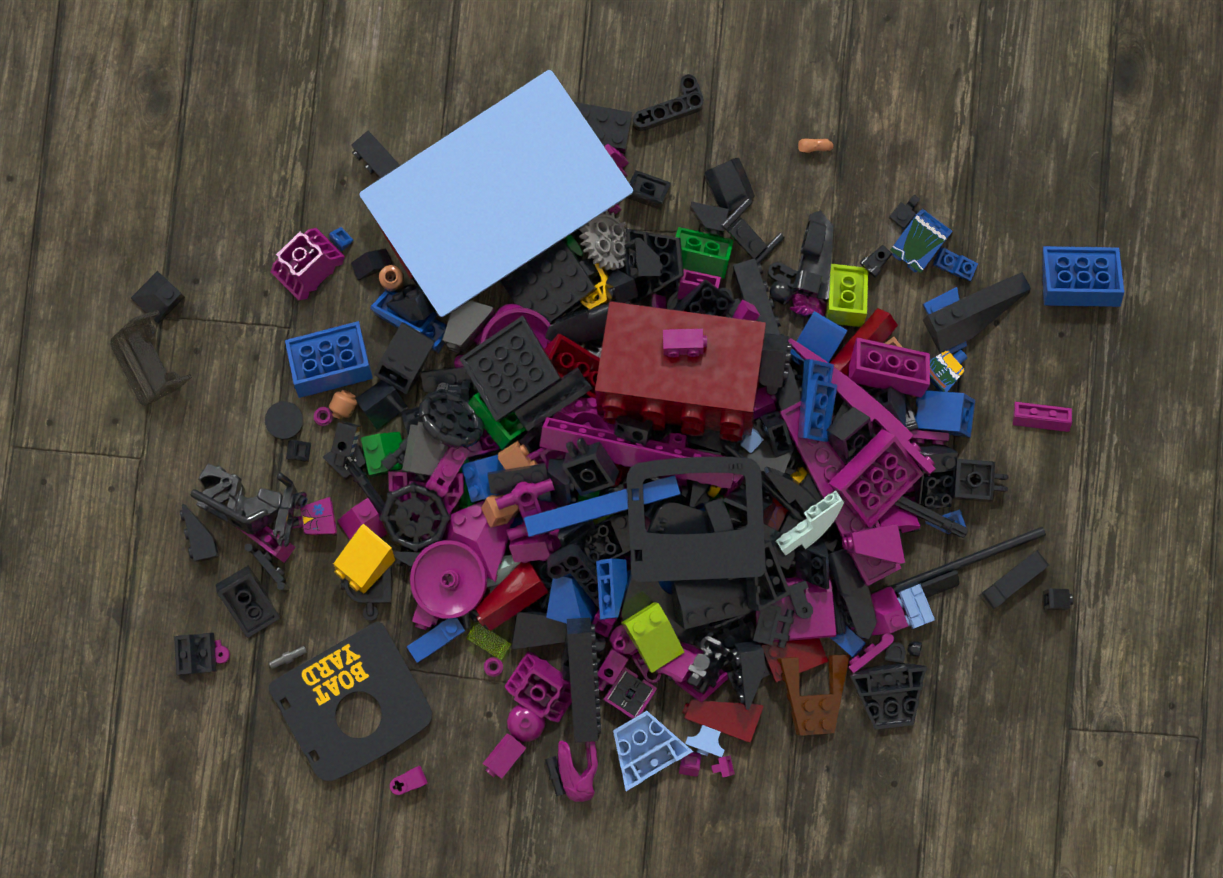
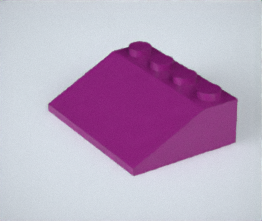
M882 429L829 482V485L834 491L838 492L843 502L868 528H871L923 473L897 437Z
M830 575L829 589L827 590L807 582L808 588L804 589V593L808 603L813 607L811 617L806 619L798 617L789 595L772 604L782 607L780 612L782 616H785L787 609L794 610V623L790 627L789 641L836 637ZM797 577L785 578L788 586L804 581ZM755 611L756 626L760 611ZM778 621L777 633H781L784 622ZM774 638L773 642H778L779 639Z

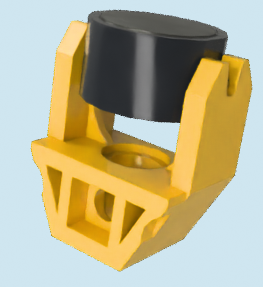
M593 258L580 262L591 280L599 274L601 276V282L595 285L597 290L581 301L584 306L590 309L611 301L606 295V281L609 275L605 267L600 269L599 263L593 264Z

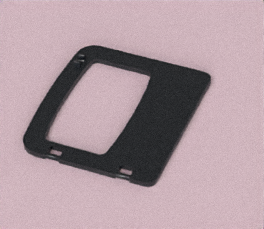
M685 457L641 462L630 468L627 474L631 575L636 582L760 577L765 573L762 480L760 466L756 461L744 457ZM687 473L742 474L746 479L748 524L743 529L715 533H649L645 529L643 481L652 477ZM639 488L640 500H633L632 489ZM642 549L643 561H636L635 550Z

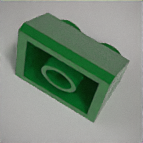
M379 433L361 437L369 476L375 477L388 474L389 470L381 463V460L390 452L394 453L400 447L399 443L402 441L401 433ZM397 463L390 471L402 470L403 464Z

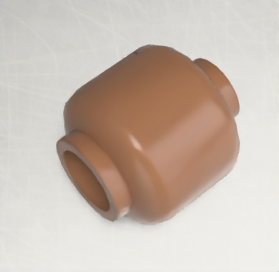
M389 265L380 271L379 281L385 290L394 292L403 286L404 275L400 268Z
M346 390L336 392L329 404V409L333 412L332 415L341 420L343 417H351L357 405L356 396Z

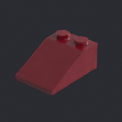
M819 638L787 641L785 648L778 647L779 641L773 642V645L765 644L761 646L775 683L783 680L781 675L783 671L781 664L778 663V658L799 657V673L828 662Z

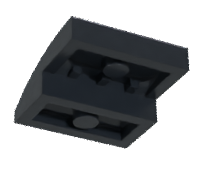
M214 633L174 636L176 675L217 671Z

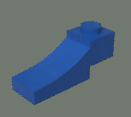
M448 618L408 645L407 648L418 663L466 631L458 618Z

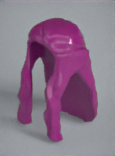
M563 740L558 743L559 771L563 788L567 797L574 802H584L594 797L595 791L592 785L598 766L595 741L585 742L587 768L581 776L573 767L569 745Z

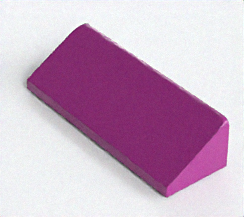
M1015 402L1012 424L1015 426L1069 432L1072 425V408Z

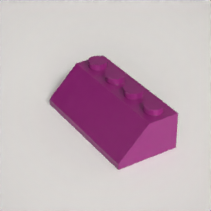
M856 338L849 364V378L858 384L881 389L891 386L903 394L922 397L930 385V354Z

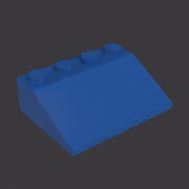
M1043 246L1044 305L1121 307L1124 285L1119 248Z
M359 321L285 340L293 383L299 398L373 379Z

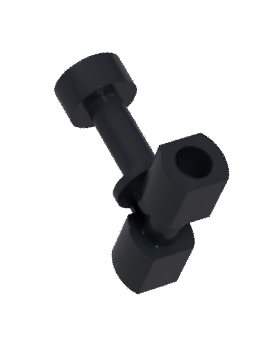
M408 436L399 443L400 447L394 453L390 452L381 460V463L389 471L397 463L400 465L404 463ZM414 473L416 482H423L429 476Z

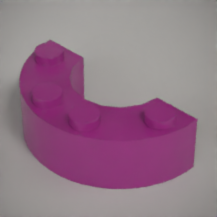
M579 397L553 416V419L580 425L589 421L591 427L614 432L615 425L603 421L604 415H598L595 398Z

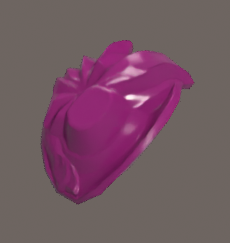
M794 294L792 296L793 307H790V310L797 314L807 316L809 314L812 315L815 311L822 316L826 315V302L824 299L801 294Z

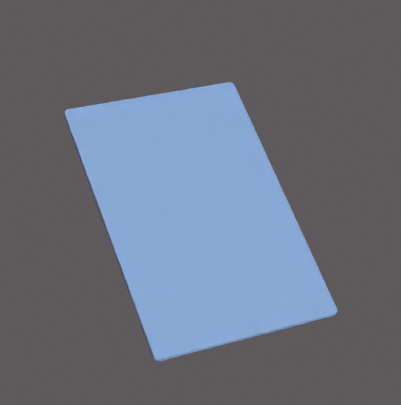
M547 70L361 191L360 197L439 316L444 317L631 195L633 188L551 70Z

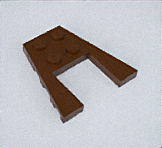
M849 654L829 655L830 694L803 696L799 694V657L778 658V663L781 664L783 671L781 673L782 679L786 683L788 691L786 693L787 699L792 707L791 714L797 735L835 733Z

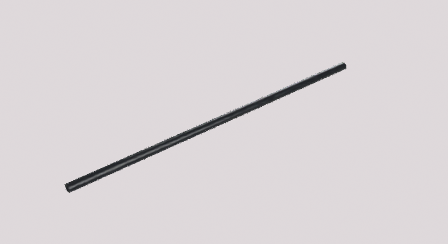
M1043 527L1034 529L890 586H892L895 594L1046 536ZM667 675L668 680L672 681L671 676Z

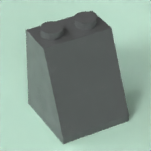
M470 300L453 310L442 340L446 347L449 348L448 350L455 353L460 351L466 352L474 343L473 340L495 316V310L493 307Z
M761 442L752 453H749L742 446H740L738 451L742 457L751 458L756 461L760 466L761 475L775 488L776 486L766 475L764 468L767 466L785 473L792 452L775 457L768 442ZM744 477L742 483L746 485V479ZM762 487V492L770 494L765 488Z

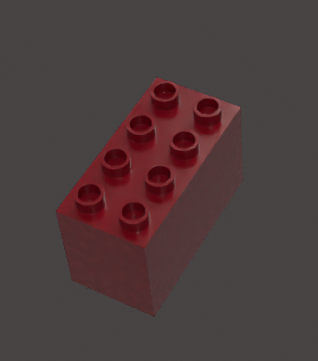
M609 302L595 387L598 415H604L603 421L615 425L616 418L622 415L645 422L646 419L654 421L652 430L655 431L664 430L666 424L681 426L680 431L691 436H702L704 429L720 431L719 437L728 441H741L743 435L751 436L766 323ZM703 329V335H707V347H703V354H699L696 357H690L687 354L669 357L664 355L663 330Z

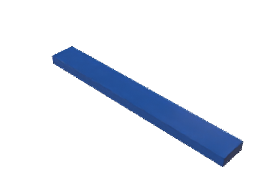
M676 476L643 484L644 505L681 495ZM639 488L632 489L633 500H640ZM627 489L525 517L524 521L528 536H537L628 510Z

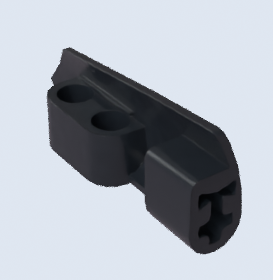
M821 210L809 215L800 250L802 255L793 291L808 297L827 300L830 289L834 225Z
M628 300V301L623 302V303H625V304H630V301ZM609 302L592 309L583 308L558 318L555 324L548 327L545 338L552 341L558 334H561L576 344L604 338Z
M842 548L828 554L829 569L831 574H833L839 591L837 602L849 628L854 627L857 636L868 640L877 624L869 587L865 585L850 553H847V550Z

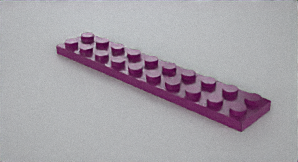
M800 401L779 413L785 420L788 431L822 499H824L828 494L834 492L829 482L846 465L829 442L798 437ZM845 503L834 520L842 538H844V533L869 529ZM877 521L871 528L879 527V522ZM850 554L866 586L901 569L900 564H891Z

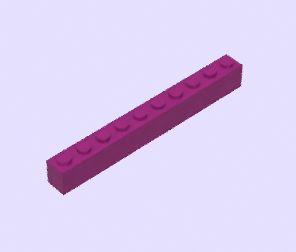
M546 417L542 427L540 447L565 453L568 452L566 443L570 441L577 448V440L579 438H583L588 445L600 441L612 461L625 467H632L641 462L672 458L726 457L649 440L645 446L619 438L612 431ZM733 473L674 474L676 477L684 480L689 479L702 484L707 483L720 488L730 489L734 479Z

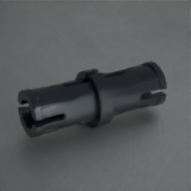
M557 756L544 759L550 774L549 780L552 781L556 797L566 794L561 780Z

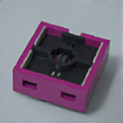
M624 667L604 698V701L633 719L642 713L657 688L646 680L640 681L637 679L638 675Z

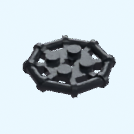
M411 482L407 486L387 493L388 497L383 511L379 515V520L382 521L392 544L395 543L419 553L420 550L425 549L429 545L443 541L442 538L448 522L451 520V514L448 513L442 498L437 495L436 491L429 490L416 484V482ZM411 492V498L404 501L401 500V496ZM417 493L428 496L430 499H419L420 497H417ZM433 502H435L440 512L439 514L435 513L431 505ZM393 503L399 505L396 514H390ZM413 512L416 515H420L417 522L411 519ZM391 520H395L400 529L397 533L390 522ZM440 520L439 527L435 531L432 529L434 521ZM404 533L408 537H414V541L411 542L400 536ZM427 533L430 534L431 538L420 542V536Z

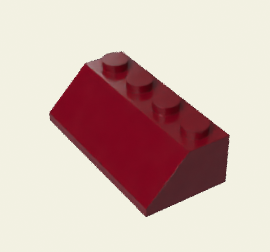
M558 334L544 349L561 378L578 368L593 388L581 397L596 399L595 387L600 358L565 336Z

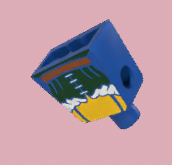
M946 350L930 360V382L939 392H947L965 371L960 364L968 358L966 354L959 350L952 356Z

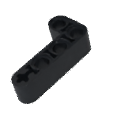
M687 74L681 78L680 91L682 96L636 112L633 117L634 128L638 131H646L699 112L703 107L704 99L695 76ZM686 81H690L694 86L686 88L683 84ZM698 99L700 104L693 106L690 100ZM674 105H680L682 107V110L680 112L673 111L672 107ZM657 111H662L664 117L656 118L654 114ZM639 118L645 120V123L641 124V122H638Z
M570 544L549 555L547 558L548 575L551 578L558 579L571 573L599 607L597 568L581 548L575 544Z
M1036 550L978 596L990 611L994 610L1018 589L1047 568L1049 564L1039 551Z

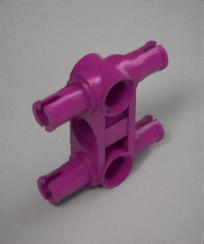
M551 479L536 484L520 482L511 493L495 498L499 510L514 504L518 505L524 521L525 517L542 513L537 498L539 495L554 490ZM525 521L521 525L506 530L510 541L526 535L528 537ZM540 534V535L533 536V537H534V538H539V537H542L544 534Z

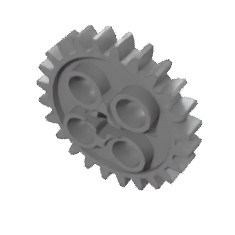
M608 210L581 227L579 230L583 234L579 237L584 239L581 245L586 246L584 252H589L588 259L593 258V264L599 263L600 269L605 266L606 271L609 269L614 271L625 265L624 245L627 244L626 229L624 228L625 222L620 223V217L614 218V213L609 214Z

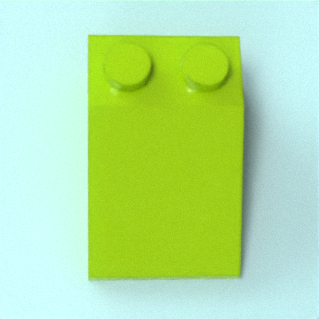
M831 264L829 298L826 301L827 319L839 325L861 327L865 323L867 316L868 271L864 267Z
M653 602L621 622L651 673L684 653L659 603Z

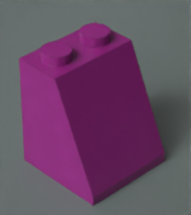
M898 524L884 525L843 534L842 545L844 550H847V553L891 564L905 563Z

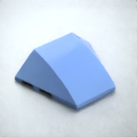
M648 711L643 712L613 730L626 791L693 752Z

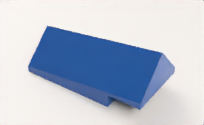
M387 290L371 305L370 309L376 316L397 329L404 322L433 339L435 343L432 351L437 354L440 353L445 344L442 340L447 325L436 320V312L431 313L424 320L408 322L387 307L386 303L397 293Z
M804 359L798 429L799 438L828 442L826 429L831 425L837 384L831 383L834 364Z

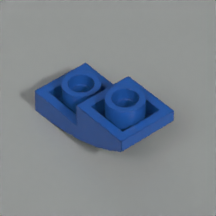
M943 247L940 248L933 265L955 276L971 281L978 263L963 255L959 256Z
M847 626L845 634L830 637L853 658L866 644Z

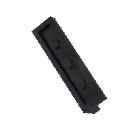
M576 368L563 376L560 382L514 413L522 426L529 431L546 420V417L549 418L593 388L586 381L581 371Z

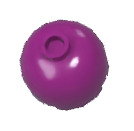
M519 704L510 711L507 718V728L516 740L530 742L539 738L543 733L545 717L541 718Z

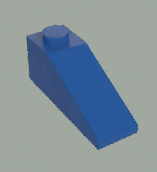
M611 558L596 561L600 620L617 618L628 579L626 560Z

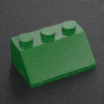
M678 227L676 237L681 238L683 269L725 279L733 239L712 236L707 233Z
M479 392L468 402L469 406L475 411V414L482 419L484 429L501 450L514 443L527 432L515 413H512L499 423L496 422Z

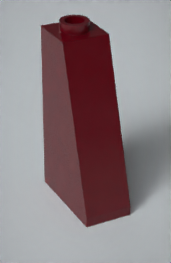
M521 562L475 608L479 614L476 618L482 627L486 625L490 631L548 593L547 588L530 562Z
M691 700L690 703H685L682 714H685L684 719L751 743L764 706L751 704L750 709L746 710L744 705L740 703L703 701L701 703L698 700Z

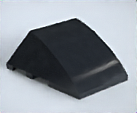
M626 228L627 243L635 238H641L660 257L663 267L661 276L658 278L635 282L638 297L632 299V303L635 304L684 276L681 238Z
M910 663L866 667L850 675L875 730L914 725L927 666Z

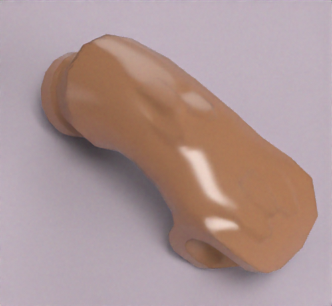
M801 139L798 143V149L805 153L830 151L833 149V143L828 139Z

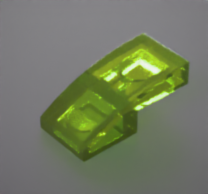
M477 622L466 637V639L502 660L511 646V643L492 631H488Z

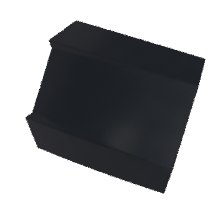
M739 157L704 172V177L718 207L729 209L728 212L737 209L747 198L751 201L753 200L755 195Z

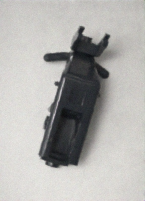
M208 464L202 470L198 479L206 490L201 493L193 489L190 494L192 498L198 500L196 504L198 507L251 535L259 532L276 520L273 535L277 538L278 532H280L278 538L279 546H282L283 541H285V547L290 544V535L294 522V508L296 510L303 508L308 501L307 494L305 492H298L292 480L283 473H278L277 479L287 487L283 495L276 491L261 488L257 496L246 498L245 488L241 483L242 479L237 475L226 473V470L218 465L215 467ZM229 499L228 506L222 504Z

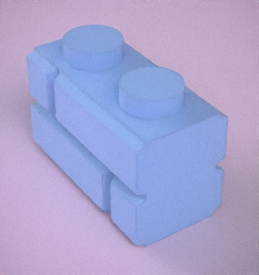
M920 584L897 593V599L904 609L905 618L911 629L935 620Z

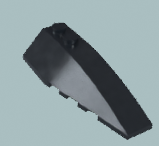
M1023 272L927 315L923 322L941 354L974 338L1031 288Z

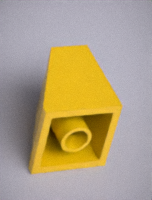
M362 524L333 564L338 577L342 580L346 578L350 582L349 585L355 591L360 590L364 594L393 564L395 557L392 547Z

